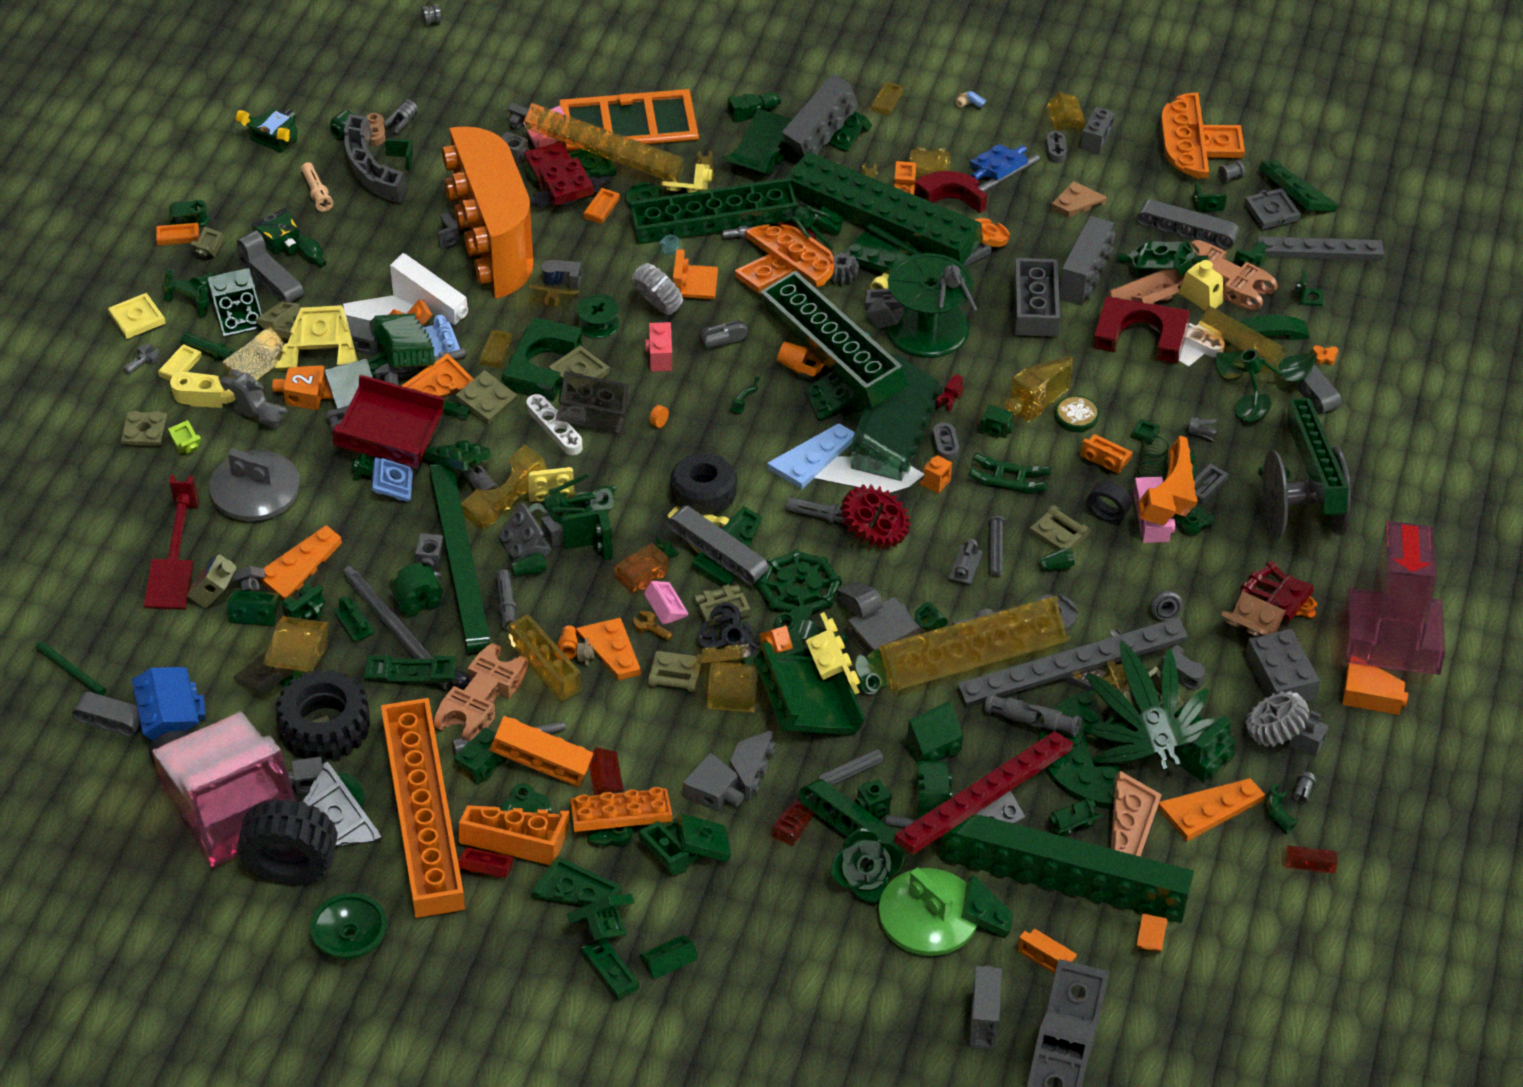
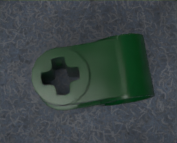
M202 200L173 202L169 206L168 224L198 223L199 228L207 226L210 218L206 214V203Z

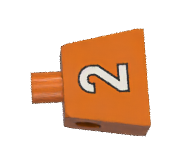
M324 366L290 367L287 370L286 379H273V392H283L287 405L319 410L321 396L318 381L320 369Z

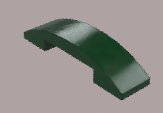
M1284 315L1250 317L1222 327L1221 330L1226 346L1247 344L1248 338L1287 335L1288 341L1309 339L1310 337L1305 321Z
M367 655L364 678L397 684L447 682L454 680L457 657L433 656V659H393L389 655Z

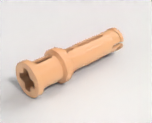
M312 163L303 164L301 171L311 189L310 196L315 201L317 210L321 212L330 210L334 202L328 195L327 187L322 185Z

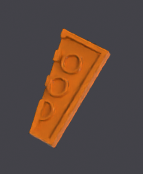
M1249 778L1159 802L1157 808L1187 842L1261 803L1265 799V794Z

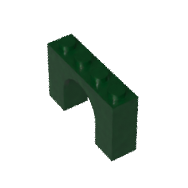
M533 317L530 325L525 327L523 338L519 339L515 354L510 356L508 368H504L502 372L504 385L514 393L526 396L539 394L548 401L554 402L561 388L560 372L535 366L529 360L538 354L547 352L567 355L578 346H582V328Z

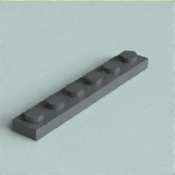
M1292 237L1257 238V244L1261 242L1266 245L1265 254L1267 257L1383 260L1384 257L1382 240Z

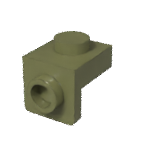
M204 227L198 241H192L190 245L195 249L197 255L205 258L208 255L215 258L225 235L222 232Z

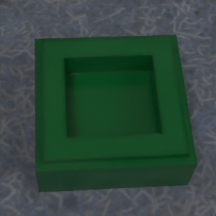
M1140 419L1132 432L1131 438L1142 442L1146 437L1157 436L1161 426ZM1150 438L1144 442L1146 444H1153L1154 441L1150 440H1155L1156 438Z

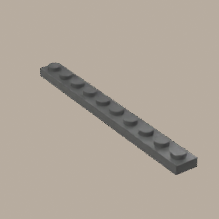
M1178 617L958 683V689L965 706L969 707L986 702L990 693H995L997 697H1002L1122 661L1119 648L1120 641H1124L1139 656L1185 642L1188 635Z

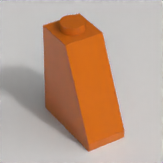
M1350 655L1342 705L1399 715L1401 707H1406L1408 692H1404V681L1356 655Z

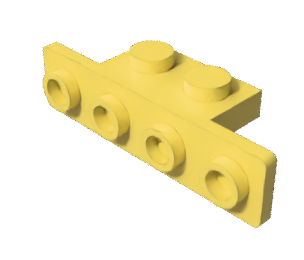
M825 612L820 615L827 631L807 639L806 642L822 679L824 680L845 671L856 695L860 693L857 688V684L860 683L855 670L850 671L849 669L853 664L848 653H842V649L845 646L840 635L835 636L834 634L838 629L833 618L828 619Z

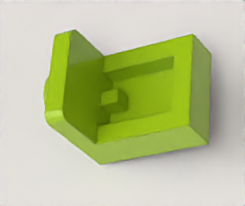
M188 420L168 428L167 432L179 454L184 452L187 454L192 453L200 446L201 437L199 435L196 436Z

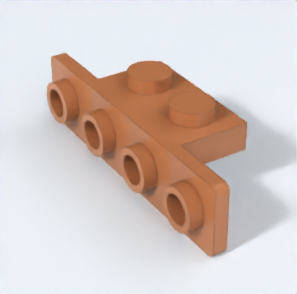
M1163 269L1109 291L1110 297L1154 304L1158 300H1169L1172 298V295L1179 293L1178 286H1181L1184 275L1178 276L1177 270Z

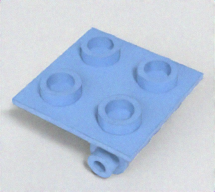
M435 316L434 325L423 327L427 329L426 333H429L428 338H431L433 343L434 357L444 351L452 352L460 349L451 324L446 321L444 316Z

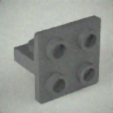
M520 504L500 532L499 538L514 562L535 552L537 554L543 552L544 556H548L552 549L543 537V531L527 506Z

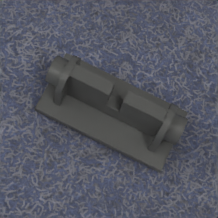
M969 539L965 542L964 546L961 545L949 576L950 580L971 585L983 554L982 550H978V544L975 539Z

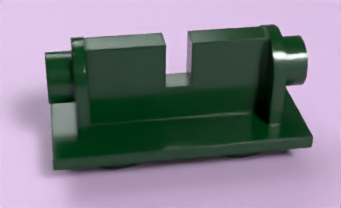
M347 596L340 597L339 607L333 611L352 640L355 642L375 633L355 601H352Z
M1086 798L1071 805L1073 814H1071L1069 807L1052 812L1048 816V820L1054 827L1049 828V831L1059 833V835H1066L1073 832L1074 827L1079 825L1084 827L1095 822L1094 819L1102 817V815L1093 811L1096 808L1094 800Z

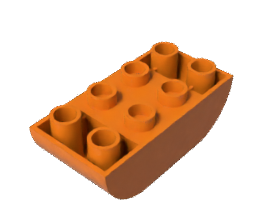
M476 127L449 128L451 145L441 148L446 171L453 170L451 177L444 178L446 195L449 203L459 201V204L454 205L455 218L459 229L469 228L470 230L464 232V239L469 257L476 255L480 257V259L474 260L479 284L489 283L495 299L501 298L521 288L528 281L533 271L530 198L510 148L501 137L493 132Z

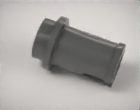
M1306 771L1298 775V784L1292 797L1297 802L1299 796H1301L1299 801L1301 804L1308 802L1311 789L1316 785L1314 774Z

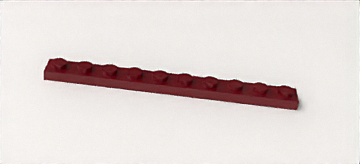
M1056 731L1052 732L896 833L894 843L912 855L1070 752L1073 742Z

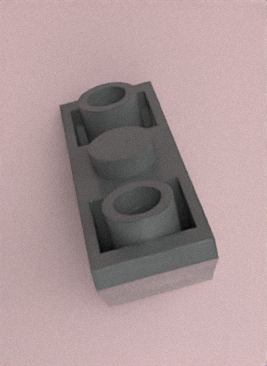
M771 731L738 742L730 760V768L738 775V789L744 794L746 801H750L753 793L758 792L761 783L760 776L761 774L765 775L768 768V757L774 755L776 743L773 742V732Z

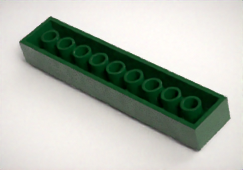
M807 152L786 176V178H791L795 198L819 208L824 206L839 216L866 228L868 224H874L908 245L926 253L945 255L964 264L983 240L981 222L811 152Z
M797 271L790 273L760 291L767 311L872 408L909 386L903 366Z
M979 814L972 815L942 835L940 859L948 863L960 864L974 870H982L994 873L997 876L1016 879L1023 883H1031L1046 889L1062 891L1072 896H1081L1095 902L1115 905L1121 909L1126 908L1142 914L1166 918L1167 921L1183 922L1194 870Z

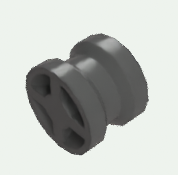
M433 4L432 7L422 6L425 26L430 25L432 22L441 23L438 4Z

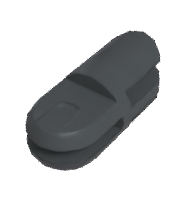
M734 320L703 328L700 330V336L706 348L710 349L741 341L747 336L748 329L744 322Z

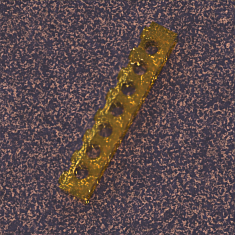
M534 103L531 104L524 120L528 130L671 182H678L684 168L683 157Z

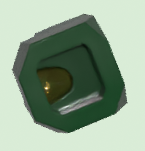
M925 602L915 611V621L926 632L940 631L949 622L931 602Z

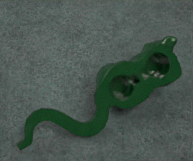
M613 485L600 486L597 490L590 492L573 491L568 498L586 495H597V498L568 503L565 507L584 508L585 512L612 509L614 507L613 494L617 487ZM533 503L528 508L530 513L540 509L546 516L550 515L553 521L562 524V516L571 514L564 512L561 516H555L541 503Z

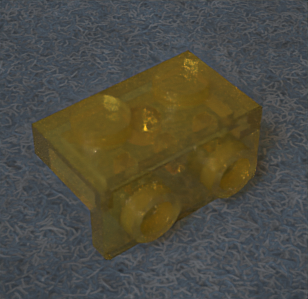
M1058 91L1054 98L1049 101L1048 109L1055 130L1060 131L1065 124L1080 130L1085 127L1086 123L1079 100L1075 96Z
M925 148L910 150V162L916 163L915 176H925L939 171H950L951 152H947L945 149L927 151Z

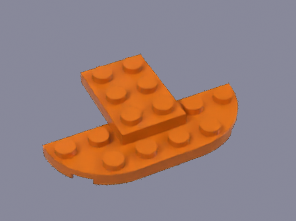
M1187 93L1177 96L1175 101L1165 105L1161 118L1164 151L1168 161L1175 168L1191 175L1193 178H1208L1209 166L1207 157L1244 158L1245 149L1241 125H1203L1199 93Z
M769 224L745 230V237L767 252L768 255L736 269L735 277L758 294H761L760 291L794 271H797L815 287L825 285L826 281L832 276L835 269L834 257L828 248L812 237L807 239L798 228L788 225H781V228L777 226L769 227Z

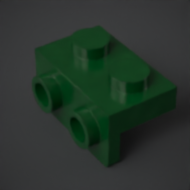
M486 727L453 757L456 765L473 774V781L477 785L484 779L489 778L492 771L507 760L506 757L489 751L496 733Z

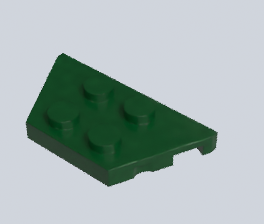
M468 440L456 442V444L427 448L422 459L465 471L470 469L469 463L473 462V465H477L483 460L490 458L491 452L490 448L483 447L479 443L471 444Z

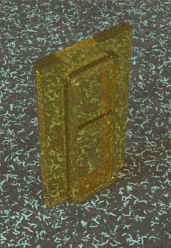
M270 327L225 359L222 364L229 372L233 369L239 370L242 373L253 376L257 381L276 366L277 361H280L285 343Z

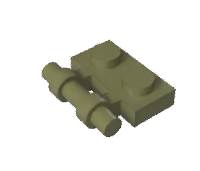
M727 584L721 586V589L714 591L705 590L702 591V594L694 596L695 604H699V611L704 622L709 623L708 626L719 624L715 621L717 618L722 617L721 614L716 615L713 619L709 616L718 604L724 602L732 603L738 607L741 617L751 614L748 602L743 592L740 593L738 584L732 586Z

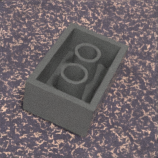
M1292 629L1248 639L1245 658L1266 698L1271 697L1273 693L1278 695L1282 691L1284 693L1291 691L1292 693H1298L1305 701L1316 699L1320 680Z

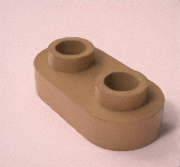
M371 113L366 116L369 119L372 131L369 145L378 146L385 141L384 118L380 114Z

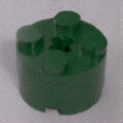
M422 563L408 565L397 572L399 576L395 580L392 578L389 582V588L400 610L407 617H414L420 610L426 608L435 609L441 604L440 598L443 590L431 566L428 564L427 567L423 566Z

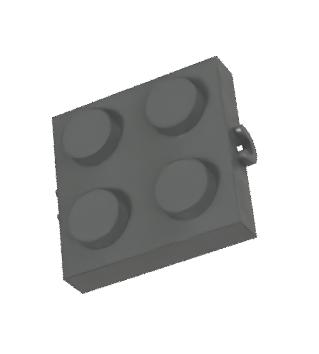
M1282 188L1268 192L1262 190L1259 194L1245 197V205L1262 229L1300 220L1301 214Z

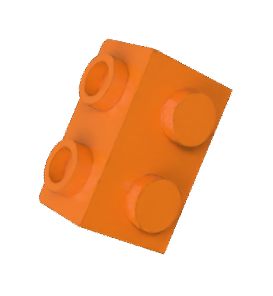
M1094 434L1089 440L1084 439L1082 441L1080 456L1119 474L1131 460L1133 452Z

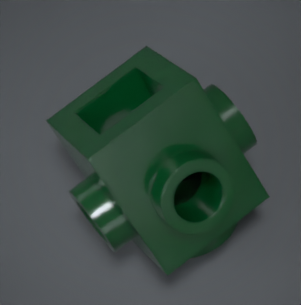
M880 779L872 782H866L858 787L855 803L876 818H881L890 814L892 794L887 786L884 787Z

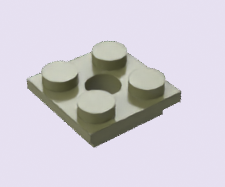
M158 411L153 413L128 412L121 444L136 446L161 445L168 417L167 413Z

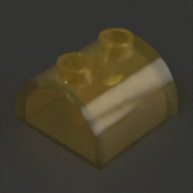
M712 661L708 683V709L755 713L759 679L756 666L753 664Z

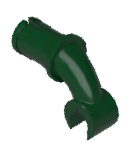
M1274 784L1267 795V818L1276 822L1286 833H1289L1297 825V820L1282 808L1281 803L1287 794V790L1282 794L1276 793L1280 784Z

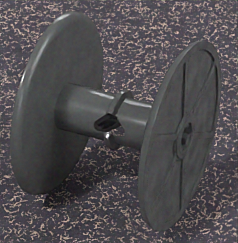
M1338 446L1332 447L1333 453L1349 488L1347 513L1338 516L1327 515L1333 532L1336 535L1342 536L1347 530L1350 518V480L1344 454ZM1275 450L1268 451L1263 468V503L1270 534L1277 540L1283 536L1286 530L1288 505L1303 504L1305 507H1309L1310 504H1316L1319 501L1311 481H1308V479L1304 478L1302 482L1287 483L1280 455Z

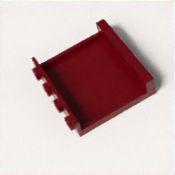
M360 375L359 386L340 425L336 424L333 429V445L418 469L443 414L444 398L373 377Z

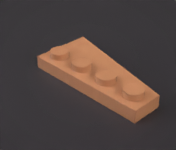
M1121 771L1115 777L1111 849L1141 856L1161 794Z

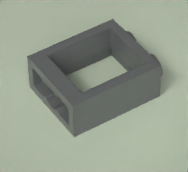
M976 966L972 996L970 1047L996 1049L1002 968Z

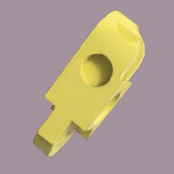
M180 372L175 374L170 380L173 397L181 404L195 407L222 408V403L228 404L236 400L232 391L229 389L227 391L223 390L218 376Z

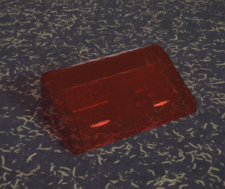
M596 747L592 751L593 756L589 763L594 795H601L605 792H623L624 788L617 752Z
M1286 846L1285 867L1328 873L1336 872L1338 865L1336 851Z

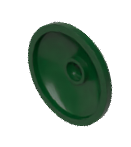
M343 893L327 899L315 910L310 922L311 938L316 947L324 954L338 959H354L370 953L382 942L387 930L386 914L381 905L373 898L359 893Z

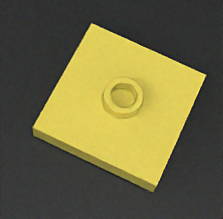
M147 293L107 308L109 315L126 339L166 324L164 316Z

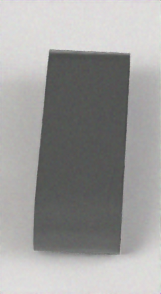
M1313 365L1310 374L1305 379L1299 382H1292L1304 398L1311 399L1315 411L1319 414L1341 406L1340 394L1315 365Z
M859 581L836 591L841 606L860 617L883 608V602L877 590Z
M84 692L72 711L73 717L83 724L129 737L135 735L141 725L136 705L92 692Z

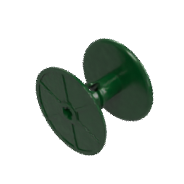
M923 253L909 256L892 268L888 277L889 290L892 296L901 305L906 307L902 308L904 314L897 325L885 327L888 338L897 348L915 356L939 357L956 351L965 343L969 335V323L965 314L958 307L963 305L967 298L960 285L956 288L946 286L943 308H939L940 279L944 277L943 271L946 267L951 265L959 267L970 295L973 291V278L969 270L959 261L941 254Z

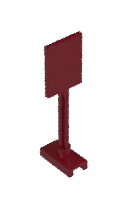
M170 475L169 485L176 507L169 556L168 559H152L144 608L186 610L187 594L190 589L194 562L193 560H178L186 510L187 508L198 509L199 497L193 476H188V481L184 482L176 481L175 475Z

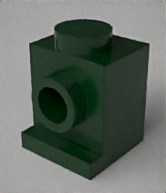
M989 404L981 418L980 434L984 435L987 432L994 436L1006 438L1008 434L1013 433L1015 427L1013 412Z

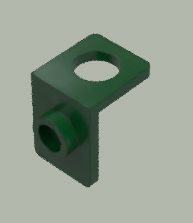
M385 139L386 155L406 157L407 170H410L414 156L412 140Z
M1195 182L1193 198L1197 212L1223 211L1225 209L1226 194L1202 195L1199 182Z
M1302 271L1300 281L1296 282V294L1299 295V305L1323 306V290L1307 289L1306 271ZM1315 294L1319 299L1310 300L1307 298V295Z

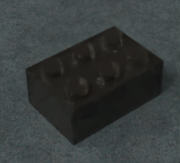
M564 371L559 391L556 420L620 433L626 415L629 384Z

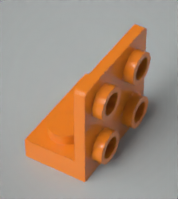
M676 249L673 283L679 288L682 297L715 299L718 267L689 265V259L685 258V250Z

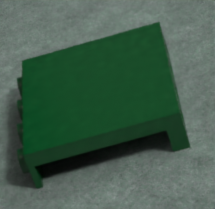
M762 642L752 659L781 730L845 735L856 734L865 718L845 671L823 680L813 657L775 654L771 643Z

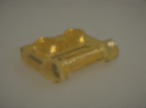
M749 643L741 644V646L739 644L725 646L723 649H716V647L703 648L701 654H696L697 664L748 658L750 656Z

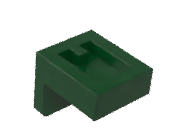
M363 453L360 454L359 458L355 457L351 465V470H353L352 479L357 481L360 474L372 477L373 463L377 457Z

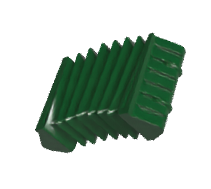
M415 313L375 315L370 321L371 333L373 336H378L377 340L380 341V344H383L390 367H423L435 364L433 343L431 338H428L429 333H426L427 329L422 328L423 324H419V319H416Z

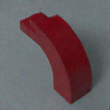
M939 171L925 175L915 181L914 195L935 203L941 199L954 198L965 202L978 213L986 210L987 194L978 188L979 180L970 175L954 171Z

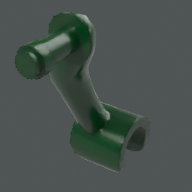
M755 376L753 385L745 387L737 398H733V405L730 411L738 414L743 412L745 402L742 400L748 394L759 389L757 385L760 377Z

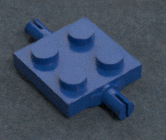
M996 145L970 161L971 168L976 170L971 176L977 180L982 177H992L1000 180L1028 164L1027 156L1023 155L1027 152V148L1021 145L1011 150L1003 145Z

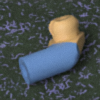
M972 91L959 94L955 101L956 105L960 108L973 103L980 109L986 102L985 99Z

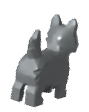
M233 369L228 373L230 377H223L219 381L223 390L227 391L229 389L234 393L238 404H235L233 408L237 415L243 414L248 417H257L258 422L265 424L270 429H277L283 414L288 412L285 407L267 402L262 392L264 387L247 373Z

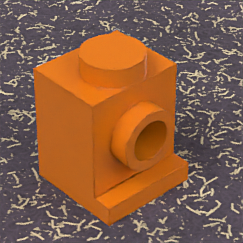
M938 455L931 458L924 467L923 473L925 477L920 481V485L939 494L951 481L952 462Z

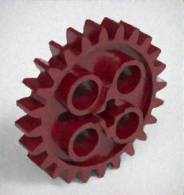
M864 484L860 488L855 486L853 490H849L841 502L840 510H842L840 517L846 518L843 524L850 526L847 531H854V538L860 536L862 538L861 543L864 544L868 541L870 547H873L874 544H877L879 549L883 545L887 549L891 545L896 547L898 543L901 544L911 526L908 522L911 517L905 515L908 509L901 508L903 502H896L897 496H889V490L885 491V493L882 492L881 486L877 490L874 489L872 484H870L868 489ZM880 505H882L881 511H880L879 514L877 515V517H876V519H875V521H874V524H873L872 528L870 529V528H869L870 522H871L872 519L874 518V516H875V514H876V512H877L876 510L878 509V507H879Z

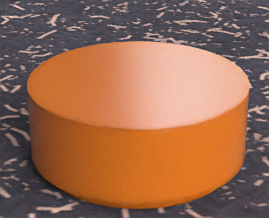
M661 405L655 406L650 414V424L657 428L663 427L668 419V408Z

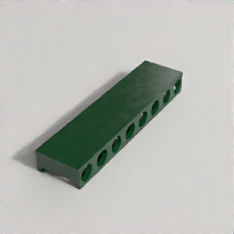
M791 178L630 202V216L637 245L722 232V230L737 229L738 226L747 225V227L776 224L778 222L792 221L793 214L798 209V203L796 202L791 185Z

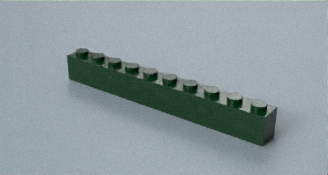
M1288 399L1287 424L1323 514L1338 516L1347 513L1349 488L1311 399Z

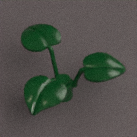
M1247 349L1245 351L1228 353L1217 352L1216 365L1219 374L1226 380H1237L1244 372L1250 374L1254 395H1246L1239 399L1236 403L1235 411L1237 416L1244 422H1254L1263 418L1270 411L1272 405L1269 395H1258L1254 374L1261 371L1262 365L1264 364L1279 376L1283 375L1284 380L1287 382H1299L1310 374L1316 356L1315 354L1289 356L1278 364L1279 370H1277L1264 357L1260 358L1255 349Z

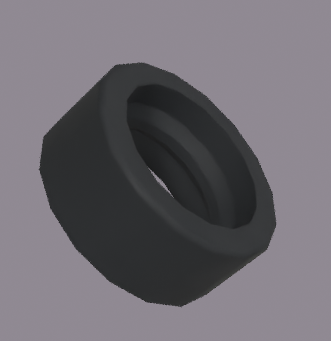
M1100 481L1090 491L1086 504L1089 511L1096 518L1111 524L1119 523L1124 519L1132 505L1129 493L1122 486L1111 481ZM1100 496L1112 500L1118 508L1105 504Z

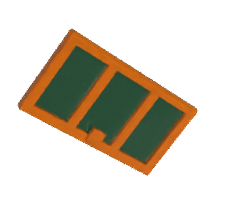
M690 89L559 100L560 107L573 132L572 135L565 137V148L567 151H574L598 142L602 148L699 140Z

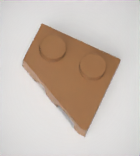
M1073 181L1052 203L1051 209L1069 218L1077 215L1079 212L1091 210L1092 205L1098 203L1101 206L1105 205L1107 197Z

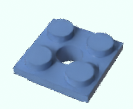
M375 458L371 491L394 497L399 501L409 502L411 500L413 469L383 458Z

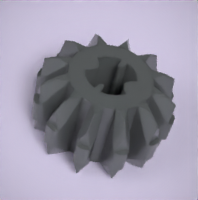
M841 252L838 254L832 253L835 269L828 281H833L834 285L840 283L842 286L844 283L851 284L852 280H856L859 271L858 261H856L855 256H850L849 252L845 254Z

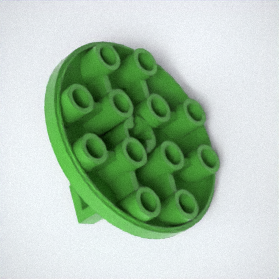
M917 867L914 870L897 876L886 886L879 902V919L884 932L896 945L905 951L919 955L937 956L950 954L961 948L972 938L978 926L961 918L967 883L950 872L933 868L919 869Z

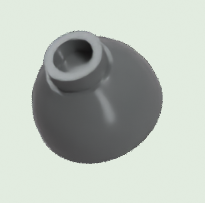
M1169 590L1157 593L1151 601L1152 614L1159 621L1174 619L1182 611V599L1175 592Z

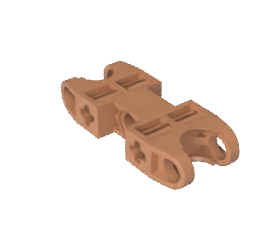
M1200 240L1190 242L1192 248L1195 246L1199 249V252H1197L1193 248L1196 255H1208L1209 261L1213 264L1212 269L1222 275L1223 299L1241 308L1256 311L1263 304V300L1258 293L1273 294L1277 290V281L1266 271L1248 262L1239 267L1225 260L1226 251ZM1264 281L1270 283L1272 288L1264 284ZM1250 298L1253 299V300H1255L1256 303H1257V305H1256V304H1253V303L1250 301Z
M494 643L488 645L468 667L470 683L465 690L453 686L442 700L435 715L434 728L442 731L454 724L464 725L462 739L471 741L483 728H488L496 718L495 705L493 704L496 698L500 695L510 699L521 685L527 672L528 658L519 656L509 662H502L498 660L501 647Z

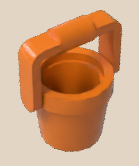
M783 342L777 356L778 363L798 374L803 372L810 376H815L825 365L808 347ZM807 359L816 362L813 367L805 365Z

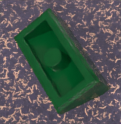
M685 935L674 938L639 955L654 979L698 959L695 944Z

